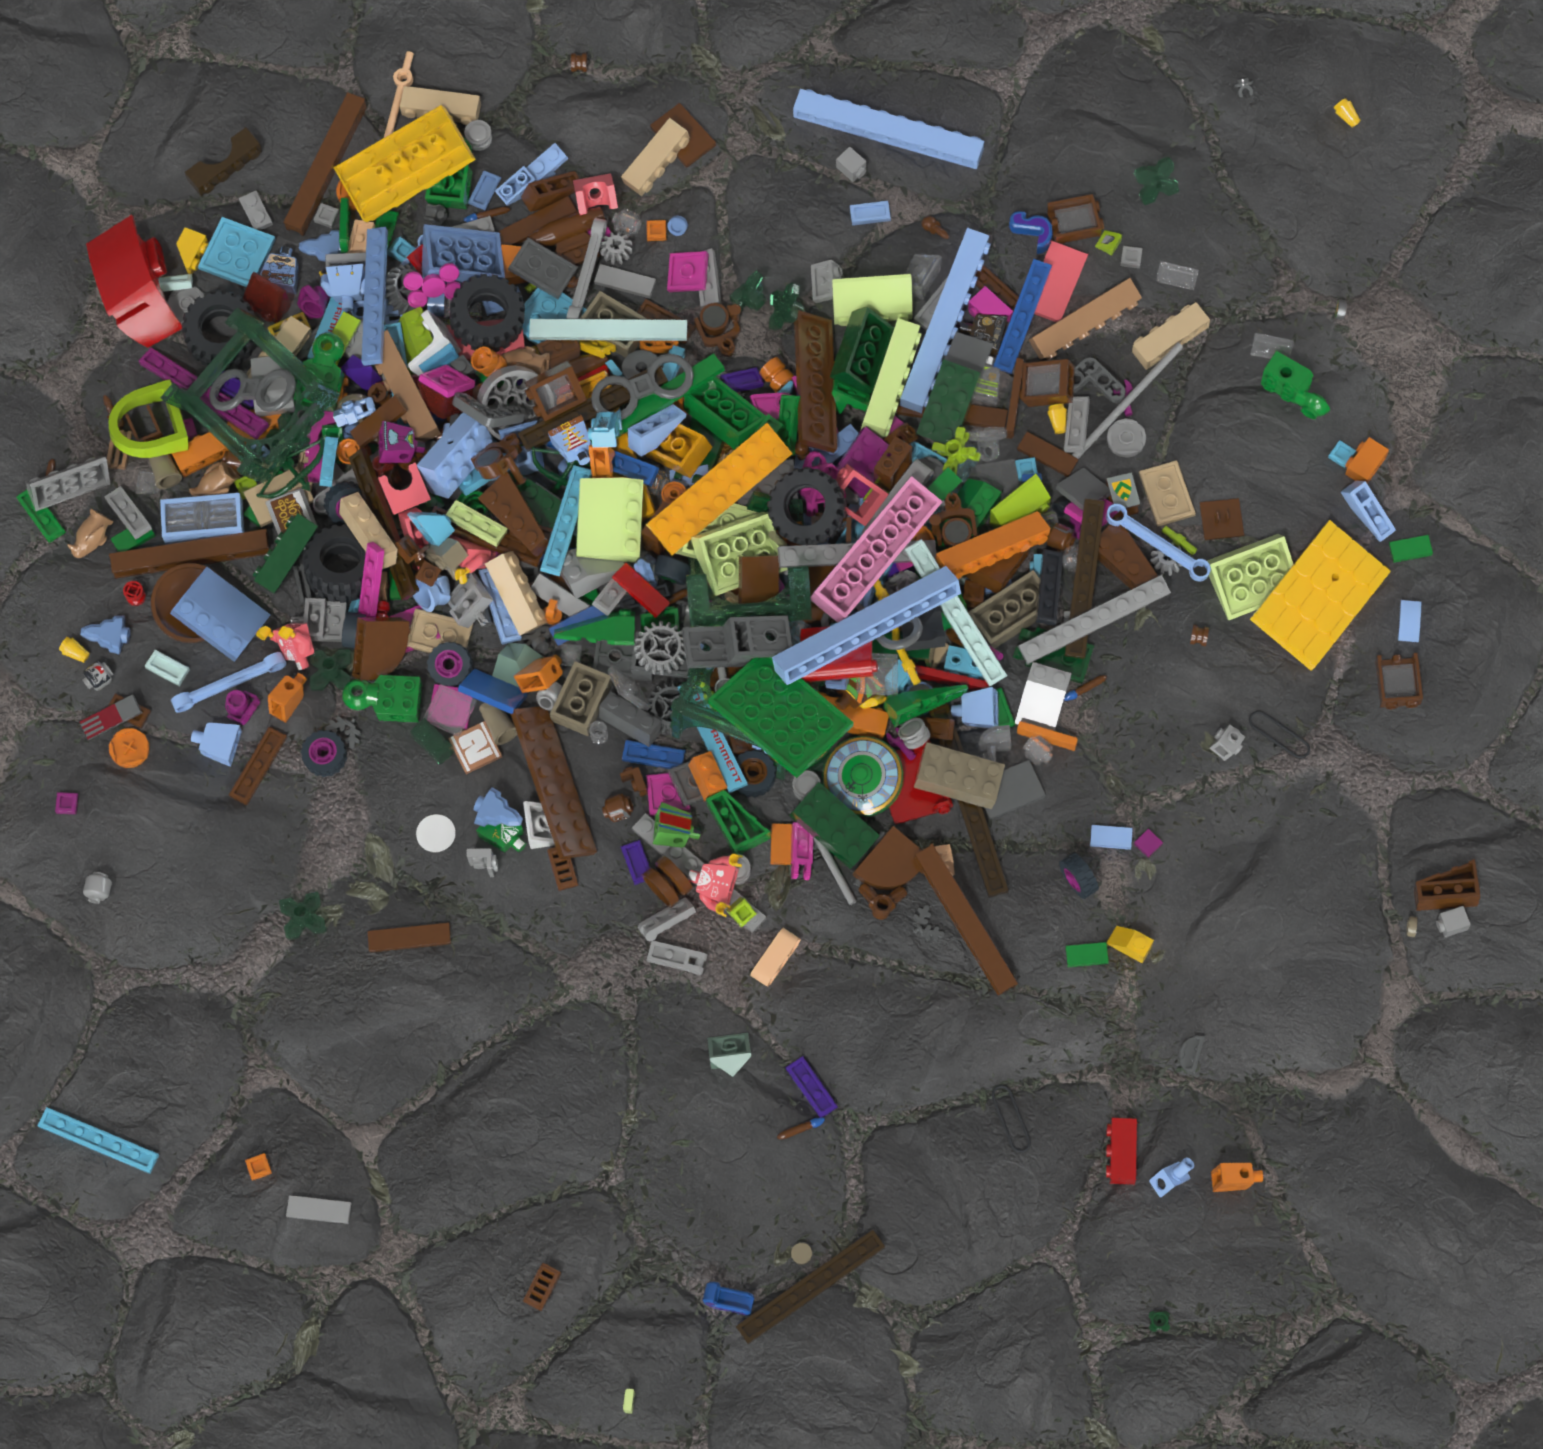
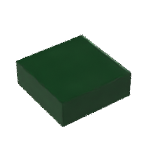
M753 491L746 505L747 510L759 513L767 512V501H770L771 496Z

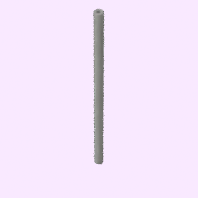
M1177 342L1093 431L1086 439L1085 451L1182 350L1183 346ZM1074 452L1072 456L1079 459L1085 452Z

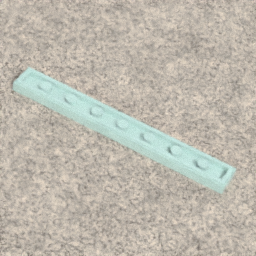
M530 319L529 338L530 340L687 341V320Z
M922 539L904 550L921 578L940 569ZM958 596L939 605L989 687L1007 677V674Z

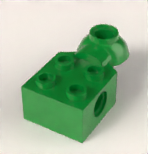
M464 138L466 144L468 145L469 149L471 150V145H470L469 141H467V140ZM466 165L451 176H446L426 189L425 199L427 203L442 204L446 208L467 210L473 174L469 165Z
M325 332L316 337L312 344L314 358L303 361L293 399L298 405L334 412L336 411L345 377L335 362L342 357L344 343L337 334ZM331 343V349L323 350L325 344Z
M1276 351L1264 369L1261 381L1263 388L1280 395L1286 402H1292L1301 406V412L1310 419L1314 420L1317 416H1324L1330 411L1329 405L1322 396L1317 393H1308L1314 376L1311 370Z
M379 675L374 683L353 679L344 687L342 698L345 705L353 710H364L372 706L379 721L419 723L422 682L420 677ZM356 690L363 691L360 696L353 695Z

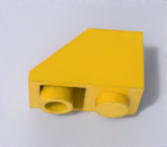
M185 227L176 244L187 273L193 274L194 271L198 270L200 259L209 243L206 235Z

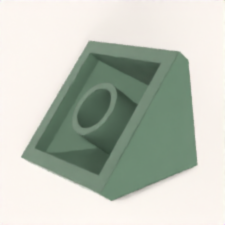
M508 643L498 654L492 676L519 687L513 676L534 660L544 657L526 644Z
M748 1033L707 1038L711 1069L720 1068L733 1077L751 1057Z

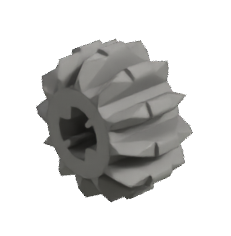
M619 231L617 235L611 232L610 237L604 235V242L600 244V248H602L600 253L604 256V260L606 262L611 260L613 265L616 261H619L622 265V259L628 261L629 255L632 254L633 250L631 248L632 241L628 240L627 234L621 237V232Z
M1156 548V551L1151 552L1153 558L1150 560V563L1155 565V571L1161 569V575L1167 571L1168 575L1171 576L1172 570L1178 573L1179 567H1182L1173 559L1168 561V556Z

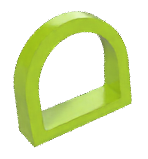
M170 379L130 392L121 398L112 409L108 421L109 436L113 444L123 453L139 458H152L188 450L187 432ZM165 401L175 434L153 441L137 442L126 438L120 432L118 424L123 415L135 407Z

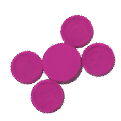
M452 263L444 264L439 270V275L430 274L424 278L418 272L407 273L403 278L404 286L408 290H413L408 295L409 305L413 308L423 307L427 303V297L435 298L443 293L446 298L451 300L456 288L460 289V283L454 281L459 276L458 267Z

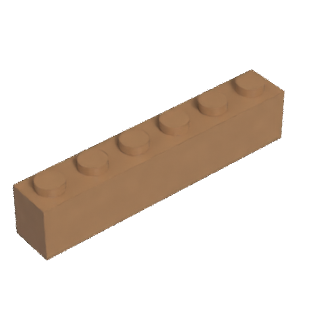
M1128 278L1028 340L1040 360L1045 357L1049 360L1057 355L1056 351L1063 348L1065 350L1072 346V341L1076 338L1082 340L1090 335L1088 331L1092 328L1098 330L1106 325L1105 320L1110 317L1114 320L1122 315L1121 311L1127 308L1130 310L1137 306V301L1142 297L1131 278Z
M388 330L384 331L383 363L375 364L379 375L384 374L386 380L383 383L388 391L392 390L393 394L400 399L407 410L401 418L404 424L408 423L414 430V440L427 442L441 433Z

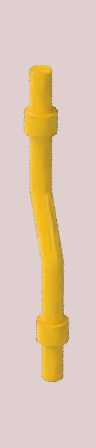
M878 579L873 586L876 590L875 595L878 601L888 597L889 594ZM899 627L891 630L892 640H900ZM905 648L897 650L902 661L901 665L904 671L908 673L913 685L919 684L921 681L915 671L916 666L913 660L909 659Z

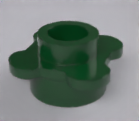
M1151 1311L1149 1313V1318L1151 1319L1150 1331L1163 1330L1167 1332L1170 1329L1168 1324L1170 1315L1167 1311Z

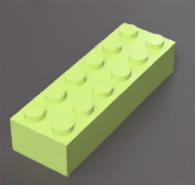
M897 319L861 430L863 427L869 428L881 439L883 437L886 438L889 434L921 338V333H918L920 325Z

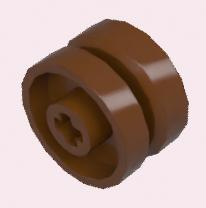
M662 855L655 862L657 870L648 868L641 875L653 893L664 904L672 908L679 901L677 893L686 895L693 887L682 871L669 858Z

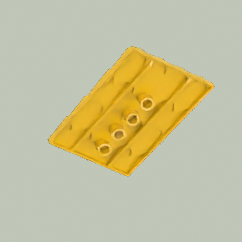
M440 105L333 168L362 220L369 222L380 217L393 207H398L422 190L430 188L446 176L453 175L474 161L475 157L447 109Z
M1329 520L1250 620L1308 669L1313 670L1391 571Z

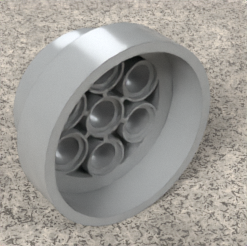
M523 366L501 368L493 372L484 381L478 392L477 401L489 409L518 406L526 410L522 423L492 428L487 427L488 431L499 440H501L499 430L534 420H537V423L544 421L541 417L535 415L532 408L535 406L533 400L526 401L527 395L524 390L527 387L524 382L538 376L536 372ZM523 379L522 384L516 386L517 380ZM504 381L503 386L497 388L498 382ZM545 384L537 388L536 391L544 409L547 410L553 407L554 398L549 385ZM514 396V400L511 403H507V399ZM495 398V402L492 405H488V401Z

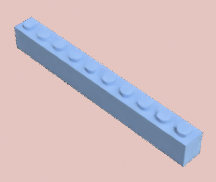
M800 89L793 108L794 118L973 169L978 168L984 150V141L978 137H968L958 131L951 132L944 130L940 126L933 127L926 125L922 121L908 120L904 116H894L884 110H873L866 105L859 106L848 100L834 99L830 95H820L809 89Z
M967 228L900 398V406L922 413L924 407L926 408L930 397L929 393L935 384V378L937 373H939L943 357L947 356L951 346L949 342L958 331L956 324L963 319L965 312L962 311L964 304L968 305L971 294H969L970 288H975L978 279L975 276L977 270L980 272L984 264L982 257L989 252L991 243H988L989 235Z
M947 566L933 572L773 656L775 672L786 685L791 684L915 617L960 595L958 578Z

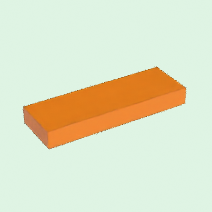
M1019 721L1017 727V734L1036 740L1044 738L1045 740H1042V742L1047 741L1052 745L1072 751L1076 749L1078 740L1076 737L1023 721Z

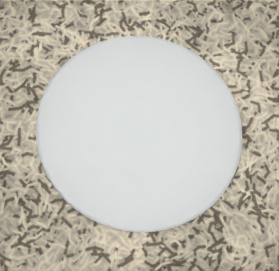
M430 815L419 823L416 831L417 841L427 851L441 852L453 843L455 827L452 821L443 815Z

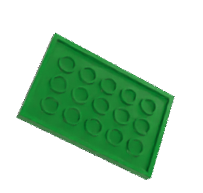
M772 657L753 658L708 699L710 706L796 778L854 725L852 720L801 678L786 685L775 672Z

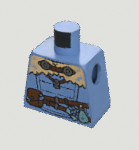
M282 246L280 254H269L258 277L260 288L291 294L297 293L299 265L297 259L291 257L292 248Z

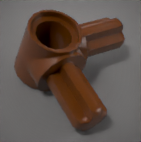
M865 883L858 889L869 902L868 906L872 910V915L879 920L886 919L889 913L895 909V904L907 896L905 888L901 886L889 895H878L870 885ZM883 905L886 907V909L881 910L877 906Z

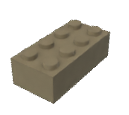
M1034 570L968 612L983 638L991 647L997 648L1020 633L1022 628L1026 629L1036 622L1040 578Z
M927 742L922 751L914 788L992 809L997 799L1005 764Z

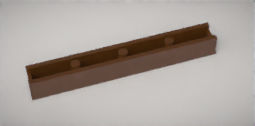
M347 92L283 222L286 230H293L302 236L305 235L336 172L333 167L340 164L367 109L364 98Z
M266 529L110 553L109 558L115 579L168 571L177 565L187 563L206 565L263 556L270 549L269 535Z
M930 844L929 847L915 854V861L996 994L999 996L1012 987H1016L1018 985L1017 981L934 845Z

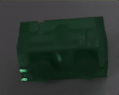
M425 718L410 731L412 738L439 765L454 753L452 744L445 740Z

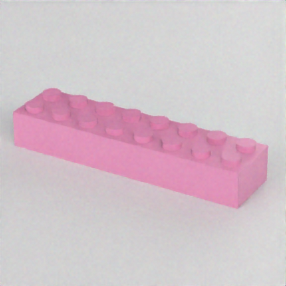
M911 476L810 597V600L836 622L846 619L936 511L942 501Z

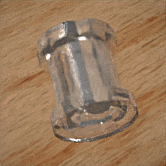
M595 721L590 725L591 740L596 744L606 742L608 739L606 724ZM598 730L599 732H602V734L599 735L598 733H595V731Z

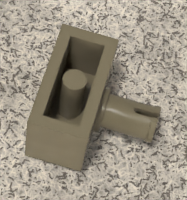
M447 538L439 547L428 543L429 548L424 552L426 555L425 561L442 570H447L452 579L456 581L455 571L460 569L459 564L469 556L459 541Z

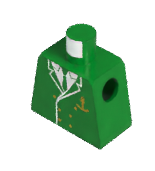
M501 823L497 826H492L488 824L485 827L479 826L476 830L478 837L504 853L511 846L519 853L527 845L520 838L524 833L521 825L507 826Z

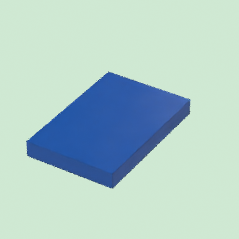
M475 668L458 688L459 692L510 714H513L514 709H517L528 696V692L522 693L519 687Z

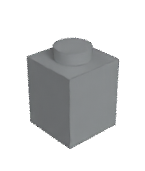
M848 147L836 159V168L854 182L866 173V160L851 147Z
M1464 906L1440 913L1438 921H1436L1437 928L1440 933L1443 932L1444 937L1467 931L1470 927Z

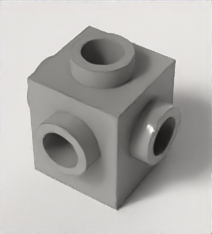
M1228 725L1224 729L1220 728L1215 733V741L1210 746V749L1225 761L1242 749L1243 745L1241 743L1245 736L1237 728Z

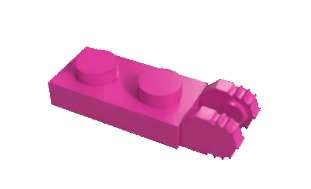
M794 822L792 824L791 878L797 879L800 864L804 865V880H809L811 864L813 863V836L798 823Z

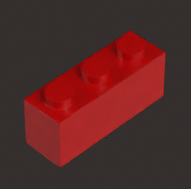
M1112 1118L1111 1124H1107V1136L1110 1137V1144L1106 1145V1157H1110V1165H1106V1177L1110 1178V1184L1135 1185L1137 1119Z

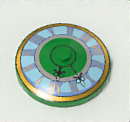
M859 736L840 743L829 754L823 768V786L858 817H870L887 810L897 800L903 787L904 771L900 758L891 746L874 737Z

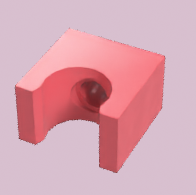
M611 173L573 180L580 215L587 214V209L596 205H609L610 209L618 208ZM593 188H598L599 192L597 194H591L590 190Z
M416 463L408 465V471L411 474L412 480L409 487L405 490L400 491L392 488L385 475L378 478L393 515L431 500Z

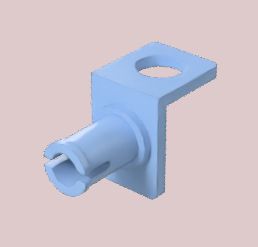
M1186 1157L1182 1162L1165 1167L1149 1181L1159 1197H1163L1175 1186L1190 1180L1188 1172L1194 1168V1162ZM1159 1178L1164 1180L1165 1189H1161L1158 1186Z

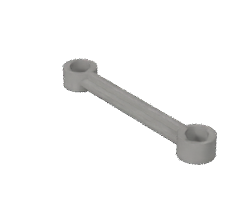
M595 218L593 221L589 245L572 305L568 309L566 319H580L582 317V308L600 244L606 233L607 220Z

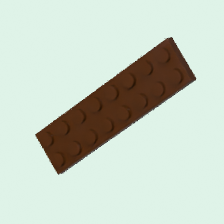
M797 310L794 313L797 396H800L798 405L799 444L834 453L837 450L836 403L832 395L834 380L830 377L834 366L832 320Z
M541 706L514 709L511 717L559 858L567 859L594 855L597 849L549 710H545Z

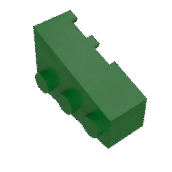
M725 790L706 798L707 807L733 854H742L771 839V832L762 826L753 815H750Z

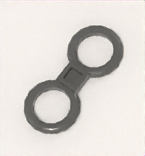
M661 355L650 364L647 374L631 380L614 375L599 381L592 392V406L597 413L610 412L600 404V393L609 385H622L628 390L631 397L628 406L621 411V420L633 413L637 407L638 400L655 393L661 398L674 399L687 393L692 386L694 378L692 367L686 359L679 355ZM664 363H676L685 371V381L675 390H664L655 382V372Z
M234 368L226 370L214 380L210 388L209 398L212 406L220 411L232 410L243 400H256L261 410L272 412L283 408L291 400L295 392L296 382L291 372L284 369L273 370L261 380L250 379L243 370ZM230 378H240V389L236 396L227 402H220L218 395L221 386ZM278 378H285L287 386L280 399L272 403L265 402L264 394L267 386Z
M858 603L853 611L859 612L865 608L862 604ZM825 612L821 618L822 627L830 626L831 617ZM918 617L908 621L914 625V629L910 636L898 641L890 640L882 635L876 638L881 646L890 650L908 648L920 638L923 630L922 622Z

